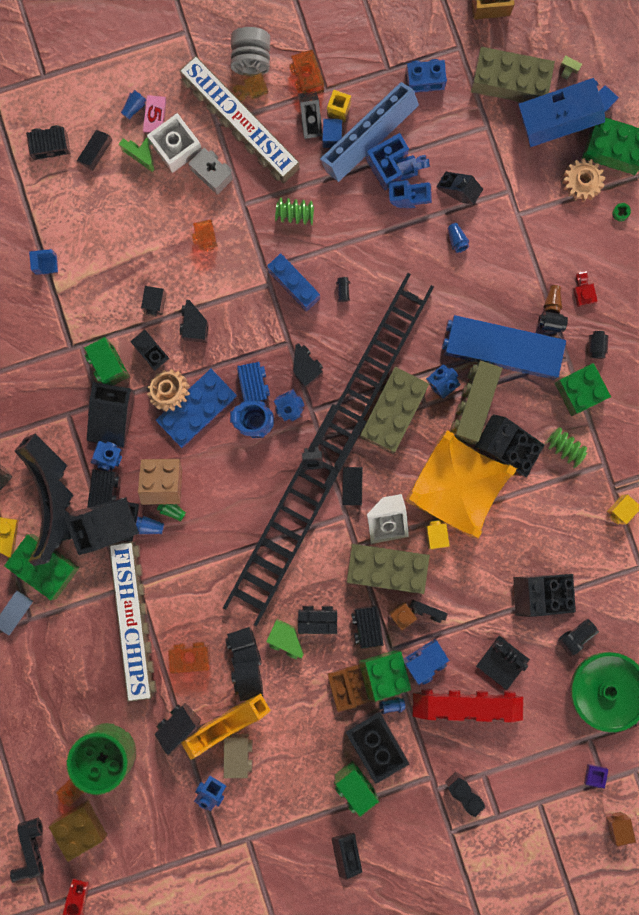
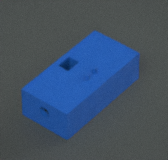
M594 78L519 103L520 114L530 147L605 122V109Z

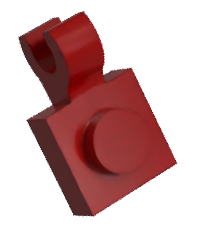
M587 271L576 274L579 286L574 288L577 307L598 302L594 283L588 284Z

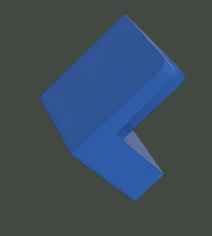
M323 119L322 148H332L342 138L341 119Z
M52 249L29 251L30 266L33 273L36 275L58 273L57 254Z

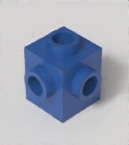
M444 364L426 378L431 389L442 399L461 385L457 379L459 376L453 368H447Z
M294 389L277 396L274 400L276 413L280 418H283L284 422L289 419L294 421L301 417L300 414L304 410V402L300 396L297 397Z
M99 441L90 463L97 465V468L100 470L112 471L121 462L122 456L119 455L121 449L117 448V445L113 443Z
M209 776L205 783L200 782L195 793L198 795L194 802L202 809L211 812L215 805L219 807L224 798L222 793L226 785Z

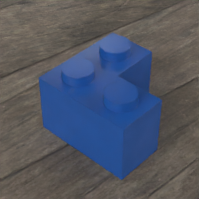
M400 133L371 148L366 153V161L384 191L389 189V183L401 181L402 173L396 164V160L407 157L409 147Z
M436 639L403 658L404 663L418 685L429 683L433 679L432 676L435 675L434 671L444 669L447 666L446 663L449 662L448 657Z

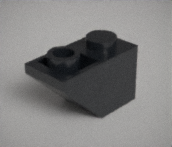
M446 171L436 186L437 189L457 201L471 205L476 203L483 191L481 185L472 175Z
M186 300V305H182L184 324H180V335H182L184 341L207 343L209 323L190 300Z
M143 330L130 341L154 371L170 359L146 330Z
M297 343L295 345L293 375L307 389L323 375V366L317 359L314 361L309 356L311 352L305 345L301 346Z

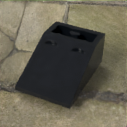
M93 382L89 400L86 441L96 443L99 441L103 443L110 442L118 447H125L135 396L134 390Z
M492 414L480 436L479 442L474 447L499 463L513 466L516 468V473L527 478L545 445L507 417Z
M126 497L71 512L65 518L78 555L97 551L139 534Z
M573 574L513 577L516 616L537 617L576 612Z

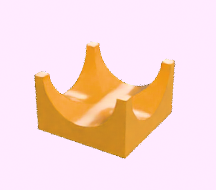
M447 430L438 439L405 501L470 538H479L482 533V525L490 507L502 487L514 475L516 468L494 461L474 451Z

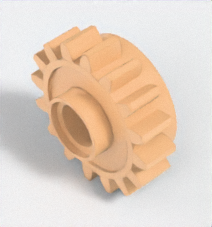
M583 158L580 163L578 160H575L573 165L570 164L563 174L566 178L563 179L562 183L565 184L564 191H568L569 197L573 196L575 200L581 199L584 202L587 198L592 200L594 195L597 196L601 192L600 190L604 187L602 182L605 180V177L601 176L604 170L597 169L598 163L594 166L592 165L593 160L586 163L585 158ZM580 178H584L587 183H583Z
M172 369L169 372L163 370L162 373H157L156 377L150 380L151 384L148 386L150 392L147 395L151 398L150 402L159 410L162 408L167 412L168 408H170L172 411H175V406L181 408V402H187L184 397L190 395L186 390L190 388V385L180 372L177 371L175 373Z

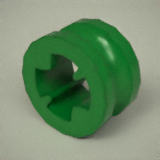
M619 203L613 209L612 215L617 221H625L631 214V208L626 203ZM618 208L620 210L623 208L625 210L624 214L626 216H624L623 214L622 216L618 215Z

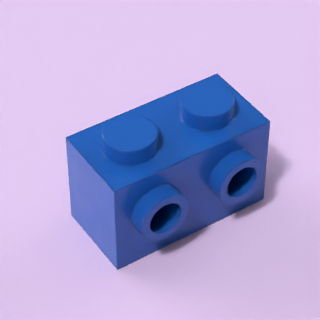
M431 59L427 62L412 61L407 63V86L412 88L415 93L445 90L447 83L445 60Z

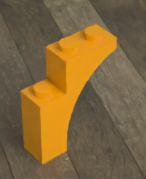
M259 694L233 706L220 717L205 723L184 739L181 744L190 760L194 759L231 734L259 721L271 710L263 696Z

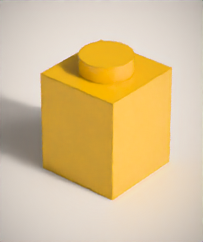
M333 89L327 106V116L333 119H341L342 122H345L351 105V95Z
M628 494L621 495L607 512L611 515L610 519L614 523L625 525L639 512V504Z
M441 520L429 522L430 526H425L428 549L450 547L447 525L441 524Z

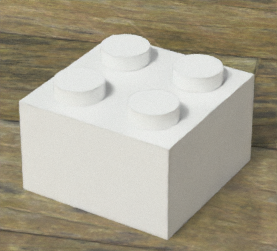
M178 113L147 135L150 144L172 173L193 159L202 150L200 142Z

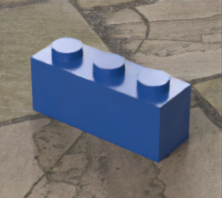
M281 253L267 265L268 272L306 312L320 300V294Z

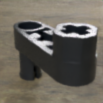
M39 817L18 824V835L27 866L10 871L12 883L27 878L34 879L44 874L42 858L36 840L37 836L43 834V825Z

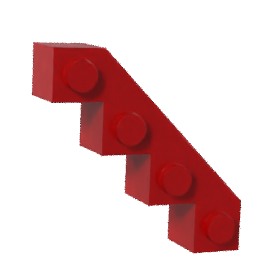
M421 689V692L413 693V717L425 720L444 718L448 721L472 719L476 722L503 720V722L510 723L523 720L524 697L517 696L516 692L504 691L503 695L497 696L489 695L488 691L478 690L476 694L471 695L460 694V690H449V693L438 694L433 693L432 689Z

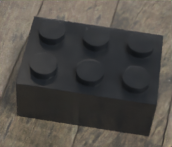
M379 708L345 727L348 738L375 785L410 764Z

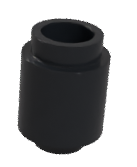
M544 311L543 314L539 315L538 325L541 330L557 333L566 330L568 317L563 314Z
M593 331V334L589 335L588 353L590 358H606L609 335H605V331Z

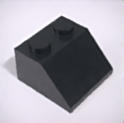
M186 703L182 706L178 704L170 712L172 716L168 720L164 718L156 726L158 730L155 736L167 755L198 726L201 720Z

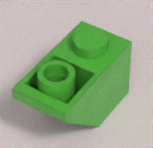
M276 619L266 641L270 643L269 647L277 651L280 649L287 651L286 655L291 658L297 659L299 657L302 659L304 652L295 627Z

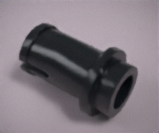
M348 277L337 278L338 302L350 301L349 284L351 282Z

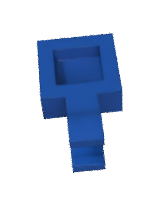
M412 155L396 160V164L402 173L401 180L417 176L419 169L430 167L429 159H426V155H421L417 159Z

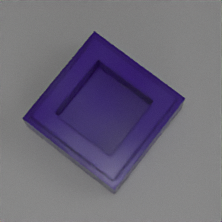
M588 764L584 784L605 789L609 769Z

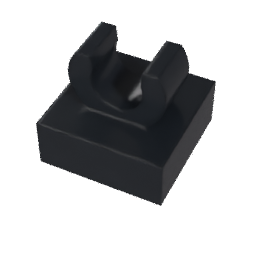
M315 447V452H308V448H305L304 453H302L304 470L322 469V452L319 451V448Z

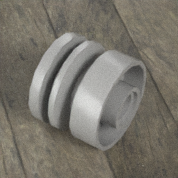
M242 27L234 30L231 34V69L235 73L245 76L266 74L270 70V34L256 27Z

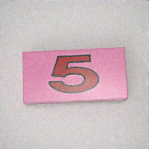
M147 95L143 126L144 134H149L164 123L166 97Z

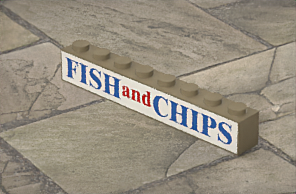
M197 56L180 70L182 84L187 89L190 87L194 91V96L200 102L203 101L206 104L208 111L212 115L216 114L220 118V123L225 128L229 127L233 131L232 135L237 141L241 140L245 144L246 150L251 155L254 153L258 157V162L262 167H267L271 171L270 174L276 181L280 180L284 184L300 169L299 161Z
M136 542L109 545L128 702L151 699L154 693L157 692L156 681L152 680L154 663L150 661L149 655L152 653L151 642H148L147 634L150 633L149 623L145 622L147 605L143 603L142 595H145L144 584H141L140 576L143 575L142 565L138 564L140 547L136 545Z

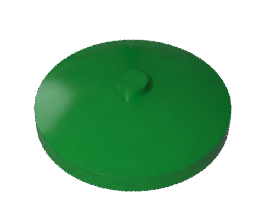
M615 652L596 653L581 662L575 670L570 684L571 702L579 717L591 727L604 732L624 731L639 722V665L631 658Z

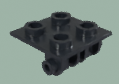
M498 636L476 667L504 689L508 690L520 672L528 668L527 663L530 659L501 636Z

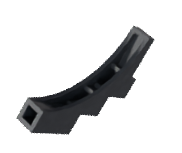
M35 433L25 437L14 452L25 463L31 473L41 502L42 522L40 536L36 548L29 559L33 566L46 564L51 560V554L61 545L62 541L72 539L65 522V518L69 513L65 509L71 504L70 500L74 494L59 481L64 476V470L68 465Z

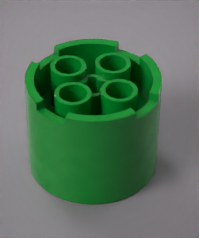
M103 723L92 727L73 744L68 753L67 771L71 781L78 789L88 794L99 795L112 791L123 781L136 759L135 742L128 731L126 732L121 727L112 723ZM101 754L108 755V757H101Z

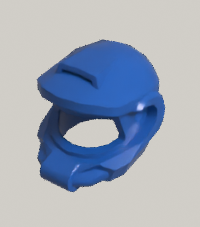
M244 401L240 405L235 406L233 411H230V423L245 436L263 438L274 426V415L265 406L264 402Z

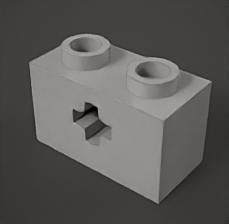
M203 148L188 164L190 170L218 195L233 180L232 170L226 163L221 164L218 161V156L212 150L208 151Z

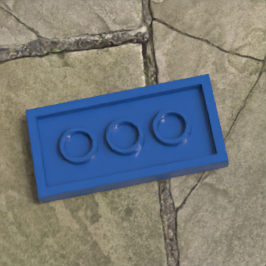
M212 369L208 370L187 390L190 395L184 397L187 402L182 401L181 408L175 406V411L168 408L167 412L162 413L156 419L157 423L181 448L188 444L238 397Z

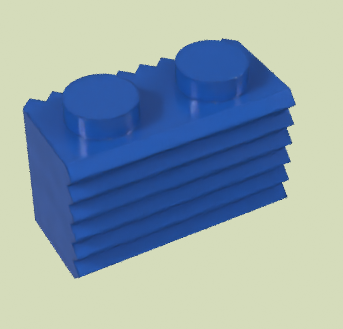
M260 362L237 366L243 400L267 401V396H270L268 385H264L263 378L266 377L265 367L260 366Z

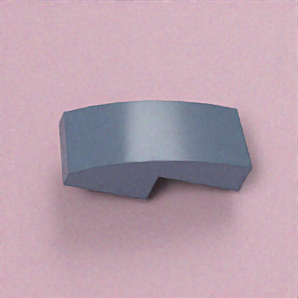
M16 591L0 614V630L10 636L33 603V600Z

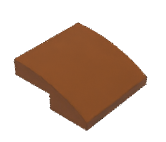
M359 664L327 674L337 712L374 702L367 697Z

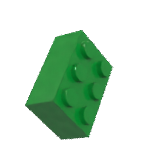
M605 117L604 123L591 127L581 159L593 160L594 163L636 175L639 171V128Z
M27 534L4 567L49 600H55L80 567L56 550L51 554L52 558L48 563L33 566L29 559L36 548L39 537L34 534Z

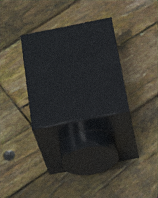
M145 286L141 309L146 312V315L157 317V314L163 315L167 294L165 290Z

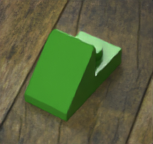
M148 137L140 147L132 140L128 142L123 138L119 143L121 150L153 172L154 163Z

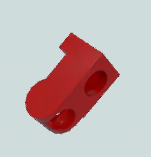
M77 879L72 880L63 915H84L89 882Z

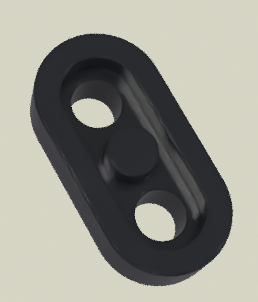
M413 599L409 606L413 608V613L423 616V613L431 615V620L439 623L442 620L446 621L448 613Z

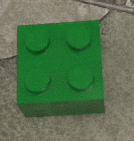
M106 337L84 347L87 352L84 356L88 363L92 364L95 368L93 373L99 382L116 385L130 377L114 345Z
M594 363L554 383L571 416L611 398Z
M393 650L358 661L369 700L376 702L411 690L401 651Z
M351 761L335 774L334 788L340 797L344 796L346 798L347 806L353 814L356 812L361 817L379 803L377 791L354 761Z

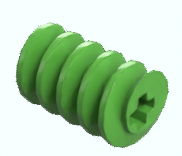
M279 198L276 204L275 222L280 217L281 222L284 223L287 217L289 223H292L293 218H295L296 224H299L302 219L304 225L307 224L308 220L313 225L314 206L312 201L306 206L305 200H302L301 204L298 205L297 199L291 204L290 199L287 198L284 204L282 198Z
M559 427L552 432L545 444L550 443L549 450L556 447L554 454L562 452L561 459L568 456L567 463L569 464L574 461L573 468H576L586 457L587 447L582 446L580 448L581 442L577 441L574 443L575 438L573 436L568 438L567 432L561 434L562 428Z

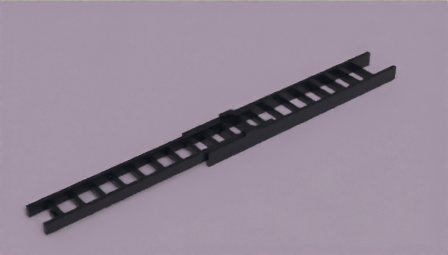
M407 273L338 403L336 405L332 404L308 448V452H315V447H319L321 444L340 455L334 467L323 462V468L331 471L325 484L305 474L306 470L303 468L302 460L223 606V609L226 610L233 597L236 596L260 609L261 611L253 624L256 627L366 424V421L363 420L434 289V286L431 285L423 300L409 291H404L403 289L410 278V273ZM400 295L420 305L414 317L395 307ZM391 311L411 321L406 333L385 323ZM382 328L402 338L397 349L377 340ZM373 345L393 354L388 366L368 356ZM364 361L385 371L379 383L359 373ZM355 378L376 388L370 399L350 389ZM347 394L367 404L361 416L341 406ZM337 411L358 421L352 433L332 423ZM328 428L349 438L343 450L323 440ZM298 476L325 490L319 502L292 489ZM289 493L316 506L310 519L283 505ZM280 510L307 523L301 536L274 522ZM271 527L298 541L292 552L265 538ZM261 545L288 558L283 569L257 555ZM252 562L279 575L274 586L248 572ZM243 579L270 593L265 603L238 589Z

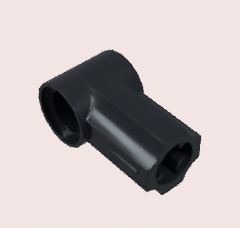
M586 619L573 630H569L560 636L558 642L569 656H574L599 631L594 623Z

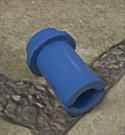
M396 697L394 700L380 701L379 708L382 714L396 711L401 713L402 710H405V701L399 697Z

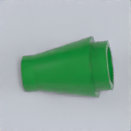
M159 504L157 507L160 514L176 519L181 522L186 514L177 504Z

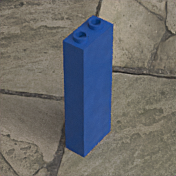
M454 315L452 320H448L446 331H449L448 338H444L442 349L445 350V356L476 363L481 360L503 369L552 380L559 377L567 340Z

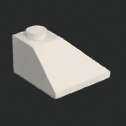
M402 494L383 497L367 514L371 544L409 537L407 512Z

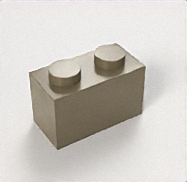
M231 734L224 739V778H248L249 772H252L253 762L249 760V752L253 750V740H249V734Z

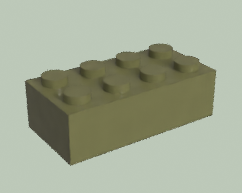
M481 47L476 61L471 92L518 102H525L548 94L555 61Z
M480 360L470 368L467 376L470 381L463 388L461 396L464 399L461 401V404H458L455 413L458 417L455 422H452L450 432L459 441L471 445L479 442L502 367Z
M395 367L360 438L394 454L429 383Z
M351 544L346 582L424 594L430 555Z

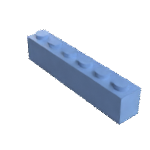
M400 82L324 154L320 160L327 174L339 182L366 156L368 150L377 146L419 106L414 90Z

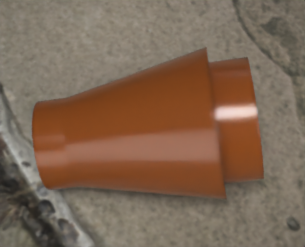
M551 285L549 287V292L543 306L545 311L560 313V310H562L560 286Z

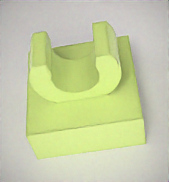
M565 55L561 66L565 67L561 77L568 79L572 71L578 73L582 64Z

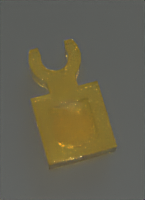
M262 74L245 79L244 86L236 85L233 87L234 93L242 92L241 95L236 96L240 102L245 100L248 95L252 100L268 94Z

